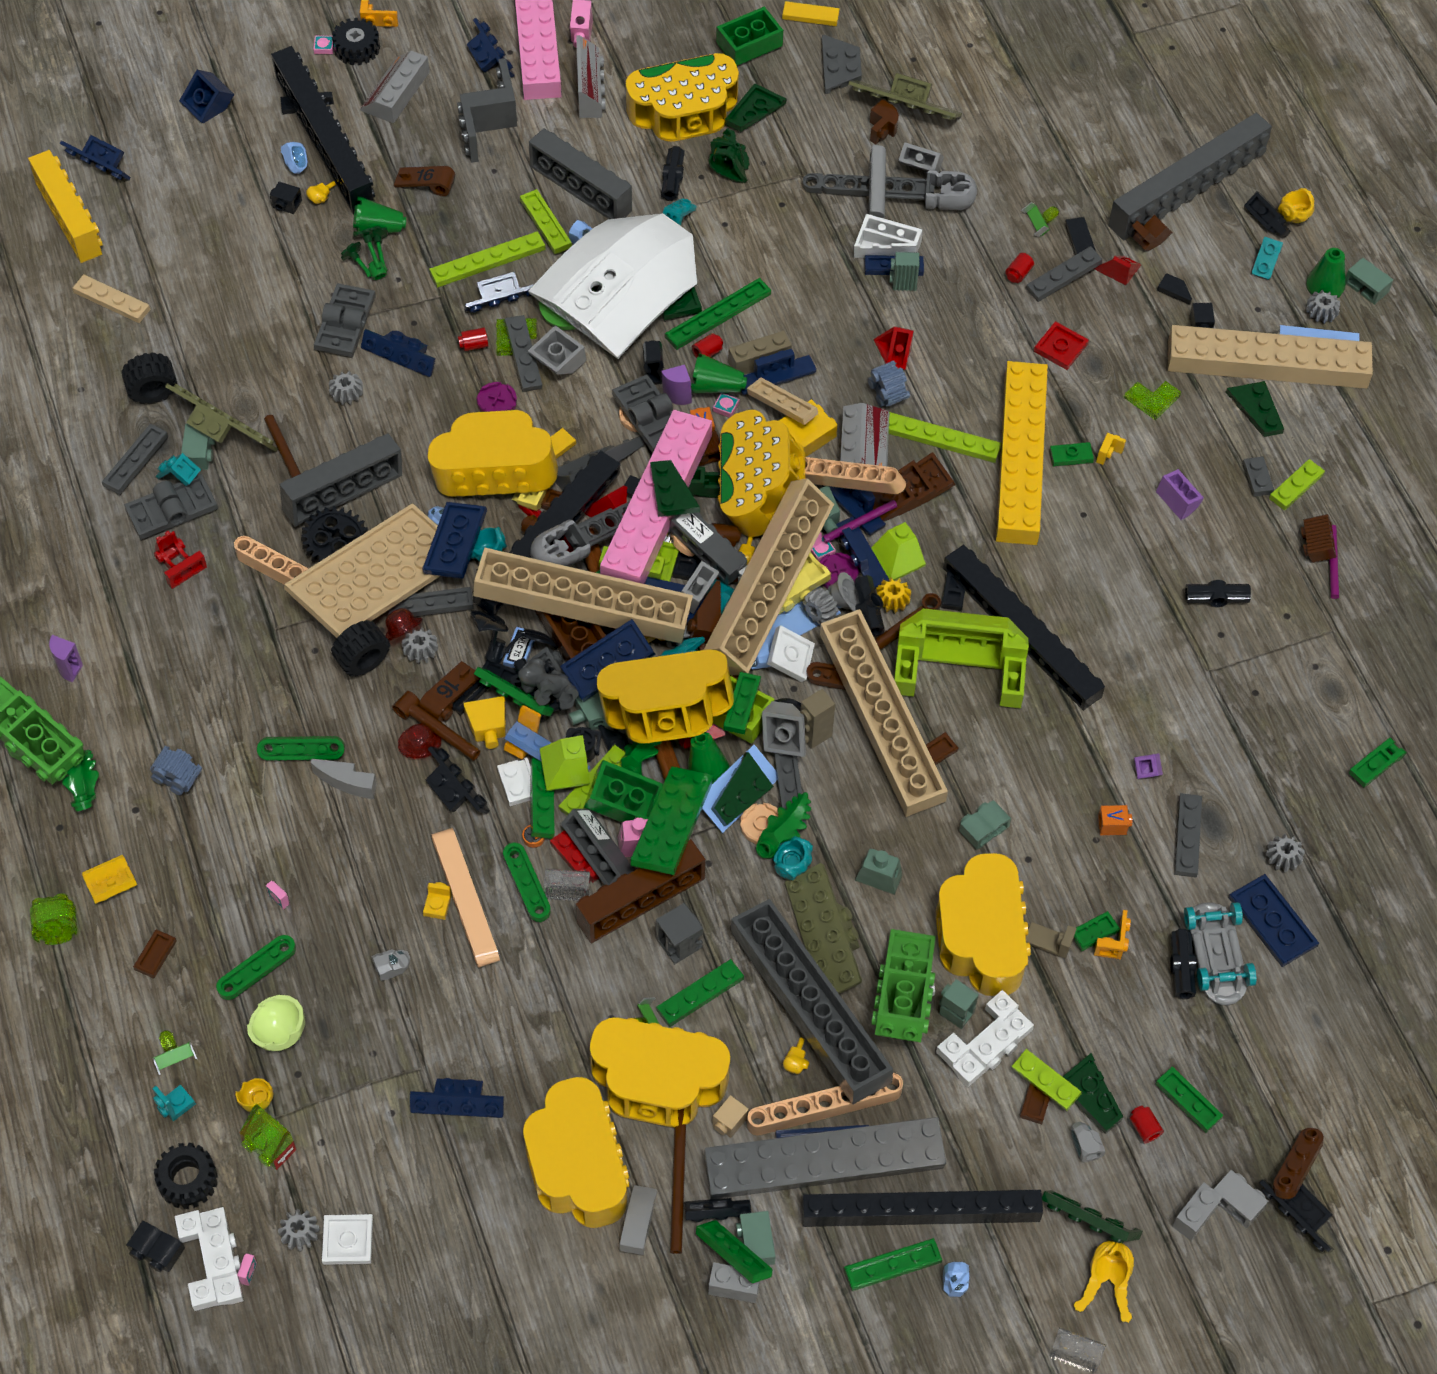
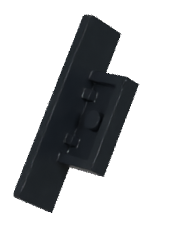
M430 746L428 750L440 765L425 780L450 811L455 812L468 799L478 812L487 814L490 811L486 806L487 801L474 791L475 787L472 782L462 776L460 767L450 761L448 752L443 748L439 749Z
M1265 1179L1259 1182L1263 1186L1260 1190L1270 1200L1274 1197L1280 1203L1278 1208L1287 1217L1292 1215L1297 1220L1295 1223L1297 1228L1304 1234L1309 1232L1314 1238L1312 1242L1320 1251L1332 1252L1334 1250L1317 1232L1333 1214L1303 1183L1295 1197L1282 1199L1274 1194L1273 1187Z

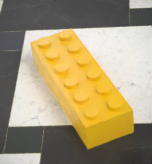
M50 150L29 157L28 160L35 183L80 263L102 255L100 247L103 246L100 236L97 235L100 233L95 222L92 223L90 221L92 218L88 209H83L84 203L80 195H75L76 189L73 183L67 181L69 180L65 169L61 170V163L58 157L53 156Z

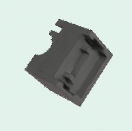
M685 903L656 919V940L674 965L703 948V941H698V938L703 935L702 924Z

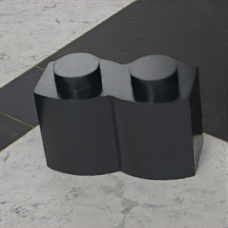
M654 340L645 341L642 347L644 376L648 375L654 385H661L664 368L662 343Z
M143 1220L126 1244L130 1250V1256L138 1261L142 1259L149 1261V1266L158 1272L162 1270L170 1272L185 1249L181 1241Z

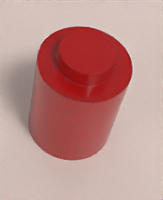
M1019 253L1005 271L1008 280L1015 283L1022 282L1033 268L1034 260L1026 253Z
M485 328L462 331L461 336H458L459 347L464 348V351L488 347Z
M711 333L693 344L692 352L696 358L699 353L712 357L722 351L723 340L719 335Z
M1141 1105L1132 1110V1116L1129 1119L1144 1143L1152 1142L1164 1133L1150 1107L1144 1108Z

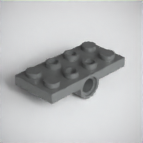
M337 283L330 303L324 305L322 324L314 342V350L353 357L374 302L375 291Z
M645 375L612 389V395L653 453L672 414L673 405L669 396L666 393L661 394L649 376Z
M202 474L197 475L187 486L182 482L173 485L170 481H162L154 486L153 493L124 504L140 540L218 509L217 503Z

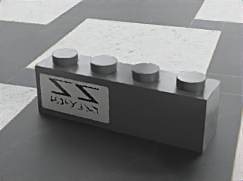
M700 513L681 514L671 520L669 531L701 561L718 570V577L726 585H729L740 576L738 572L747 565L748 561L745 555L737 551L727 538H723L712 524H708L702 518Z
M587 808L573 809L562 821L561 825L604 885H610L621 875L635 871L591 810Z

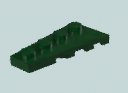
M1053 1190L1044 1191L1042 1200L1048 1203V1208L1057 1212L1063 1210L1069 1213L1068 1217L1077 1222L1083 1220L1090 1224V1229L1099 1233L1105 1231L1111 1234L1110 1238L1116 1242L1123 1244L1124 1241L1139 1240L1143 1231L1138 1228L1128 1230L1123 1227L1124 1222L1109 1217L1104 1219L1100 1211L1089 1207L1082 1209L1080 1208L1082 1204Z

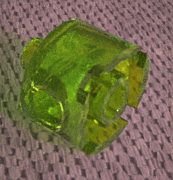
M57 894L54 897L36 898L32 901L30 908L31 934L35 941L40 943L39 939L45 940L47 945H56L68 942L72 939L73 934H77L76 906L68 899V895Z

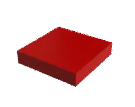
M1055 321L1035 345L1033 352L1068 370L1087 347L1089 339Z

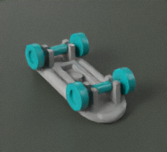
M1209 902L1198 904L1194 908H1184V923L1186 929L1191 932L1198 964V987L1200 991L1205 992L1209 999L1220 1005L1235 1004L1244 996L1247 986H1255L1257 981L1254 964H1244L1235 928V925H1241L1243 920L1239 902L1230 904V912L1220 904Z

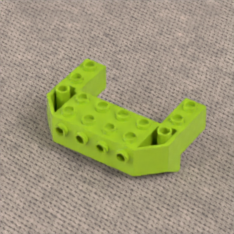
M923 608L900 624L894 680L901 695L914 697L918 660L1002 669L1000 706L1021 708L1024 697L1026 658L1029 648L1028 637L1007 617Z

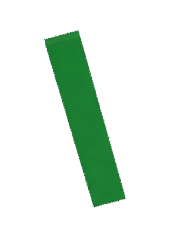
M758 278L666 332L665 338L678 350L771 295V289L761 278Z

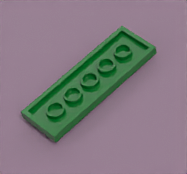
M671 766L631 857V866L671 875L675 874L713 784V775Z

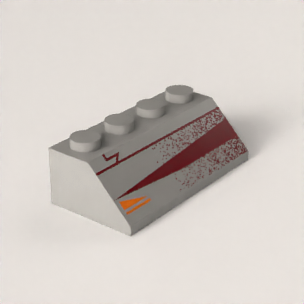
M576 35L579 118H602V110H606L605 98H601V95H605V84H601V81H604V70H600V67H604L603 56L599 54V47L582 36Z
M409 51L396 57L360 110L394 123L429 74L428 56Z
M865 403L843 406L840 461L887 467L889 411Z

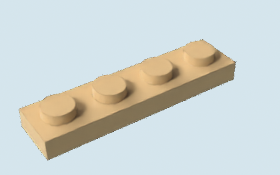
M83 275L72 288L75 294L137 323H140L151 310L149 304L86 275Z
M762 377L747 388L750 396L803 425L818 415L817 407Z

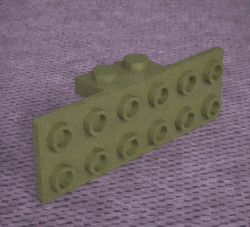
M900 73L895 74L891 91L857 80L849 81L848 84L853 86L852 90L862 93L870 91L871 96L885 98L886 96L888 101L894 103L906 102L905 106L913 109H920L922 107L924 108L923 112L933 115L941 113V117L945 119L955 120L956 117L962 116L961 112L927 102L932 83Z
M169 384L165 386L196 405L186 423L222 444L230 428L234 427L276 452L278 448L273 446L274 441L181 386L177 384L174 387Z
M819 863L797 876L793 881L786 880L785 885L805 948L838 994L861 984L862 979L853 955V951L860 948L857 940L859 935L852 925L850 910L836 902L825 865Z

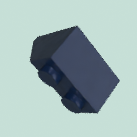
M197 69L179 101L201 123H205L226 110L234 93L212 72Z

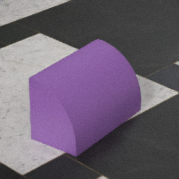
M685 364L663 370V393H666L674 404L686 405L692 403L691 380Z
M1179 469L1164 475L1156 490V493L1180 520L1192 514L1204 498Z
M52 635L49 646L58 671L64 679L73 682L83 666L77 647L73 642Z

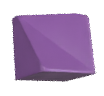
M1159 753L1134 757L1138 779L1163 774Z

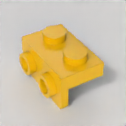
M120 855L82 872L83 879L95 904L137 885L124 855Z

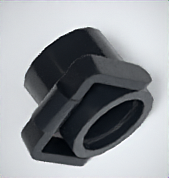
M586 727L569 728L566 732V738L583 735L587 763L591 762L595 755L600 754V731L591 730V728Z

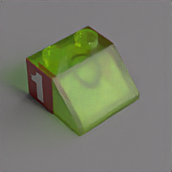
M256 1104L239 1132L242 1139L241 1144L250 1153L255 1151L259 1155L258 1159L266 1167L271 1165L277 1170L296 1151V1147L291 1133Z

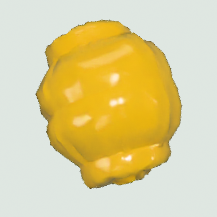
M1306 188L1291 191L1281 199L1278 211L1287 222L1303 223L1313 215L1315 209L1314 197L1311 191Z

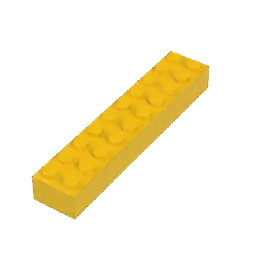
M1007 361L1004 385L996 542L1037 545L1041 519L1048 364Z

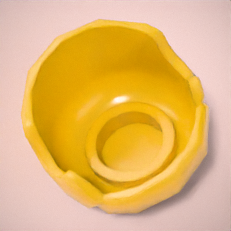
M254 1078L243 1082L240 1091L235 1092L238 1104L247 1112L252 1113L265 1110L271 1103L274 1095L270 1083L261 1078Z

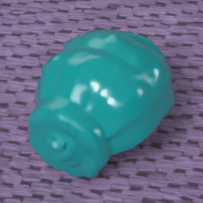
M488 527L480 530L471 559L476 558L480 562L484 548L502 551L507 547L505 536L500 527Z
M797 836L792 837L790 841L784 842L774 855L773 861L776 873L784 879L792 881L800 874L805 873L812 862L811 852L813 851V845L809 841Z

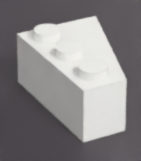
M866 214L854 245V258H865V255L895 256V252H918L922 242V229Z

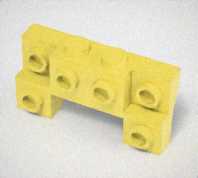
M811 552L779 614L784 611H790L797 603L804 601L805 596L810 591L831 580L830 571Z

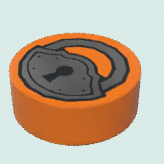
M531 825L523 830V842L528 847L536 848L543 844L545 838L531 837Z

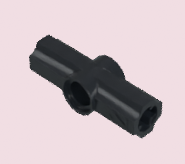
M680 146L669 148L667 161L663 167L661 197L667 201H673L678 198L680 183L683 180L685 150L681 149Z
M869 575L859 576L855 579L859 600L855 609L861 610L873 637L880 636L884 633V624L880 609L884 606L883 601L876 594L872 577Z
M1213 580L1208 584H1186L1185 586L1186 603H1209L1212 607H1223L1227 603H1250L1251 587L1249 584H1226L1223 580Z
M1178 929L1171 932L1172 954L1170 970L1171 974H1174L1175 997L1189 999L1196 995L1194 976L1196 972V956L1192 951L1191 932L1186 929Z

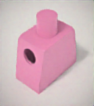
M573 0L570 33L573 46L577 48L576 35H580L588 41L591 38L593 24L591 1Z
M636 818L631 821L622 822L618 834V847L625 857H632L648 819Z

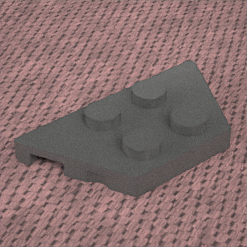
M822 35L825 94L831 93V89L838 86L840 88L848 86L849 81H861L860 47Z

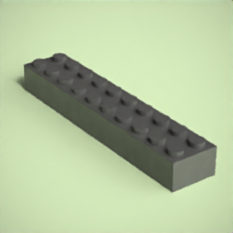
M1257 112L1114 200L1108 226L1123 241L1130 236L1133 237L1136 230L1132 225L1137 220L1144 226L1154 215L1162 219L1168 212L1178 209L1181 204L1187 200H1192L1200 192H1205L1211 185L1221 182L1227 175L1234 174L1240 167L1248 165L1254 158L1261 157L1267 150L1266 147L1272 126Z
M768 899L731 918L732 935L851 1103L855 1104L891 1084L893 1068L773 902Z
M939 1117L714 1146L704 1149L710 1199L943 1169L946 1165Z

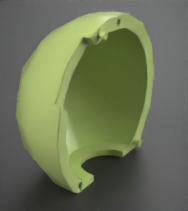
M276 995L265 999L258 1004L257 1009L251 1015L249 1024H247L249 1037L257 1046L268 1051H281L291 1047L300 1039L305 1027L303 1008L298 1000L288 995Z

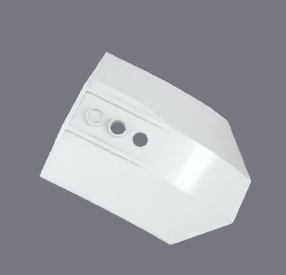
M663 213L608 219L594 227L570 247L528 292L619 359L659 315L683 294L697 285L693 235ZM608 271H613L616 274L615 278L611 280L606 279L604 275ZM595 285L602 286L599 292L591 290Z

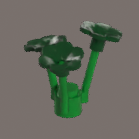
M375 226L353 235L354 237H363L365 244H368L373 261L368 264L369 268L361 261L358 254L361 249L360 242L352 243L347 249L343 250L341 259L344 261L352 258L365 271L367 278L372 277L373 280L382 279L387 275L388 270L385 266L381 244L382 238L388 236V229ZM372 241H374V244L377 245L379 260L377 259L376 253L371 243Z

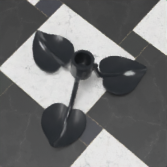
M471 610L470 612L475 618L479 632L493 630L492 638L485 654V659L491 662L501 663L504 653H509L511 647L520 637L552 645L556 650L558 648L548 635L527 628L520 631L506 647V642L497 638L498 631L508 632L509 630L501 617L497 615L492 616L488 612Z

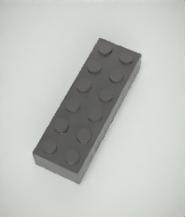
M545 128L529 141L531 168L608 219L625 218L632 212V186L628 181L622 180L614 172L607 170L599 162L590 159L584 152L578 151L570 143L563 141L555 133Z
M387 433L347 453L340 454L332 460L323 462L317 467L306 470L302 474L285 480L279 484L283 512L295 527L305 522V520H309L311 514L316 516L317 510L324 513L325 507L331 510L333 506L337 507L402 476L400 447Z

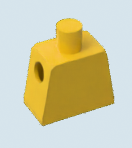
M504 696L464 703L465 717L475 741H485L486 748L488 749L498 747V738L506 736Z

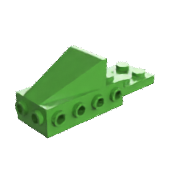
M0 676V739L5 743L4 746L8 754L20 760L26 767H33L36 770L35 773L42 781L45 782L47 780L52 785L57 780L61 781L71 767L79 765L83 760V756H85L83 743L77 737L70 735L61 723L54 721L45 709L39 708L30 696H26L20 690L17 691Z
M891 929L886 964H881L879 978H883V980L878 979L876 993L881 994V996L876 995L874 1009H878V1011H873L871 1024L876 1025L875 1035L921 1042L922 1033L927 1034L929 1020L925 1019V1017L929 1018L931 1004L927 1003V1001L931 1002L933 988H929V986H934L935 973L931 972L936 936Z

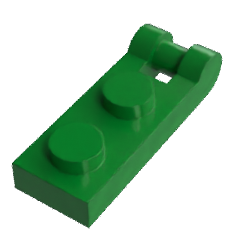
M1390 737L1353 766L1349 774L1365 788L1393 764L1400 761L1407 752L1403 748H1398L1395 745L1396 742Z

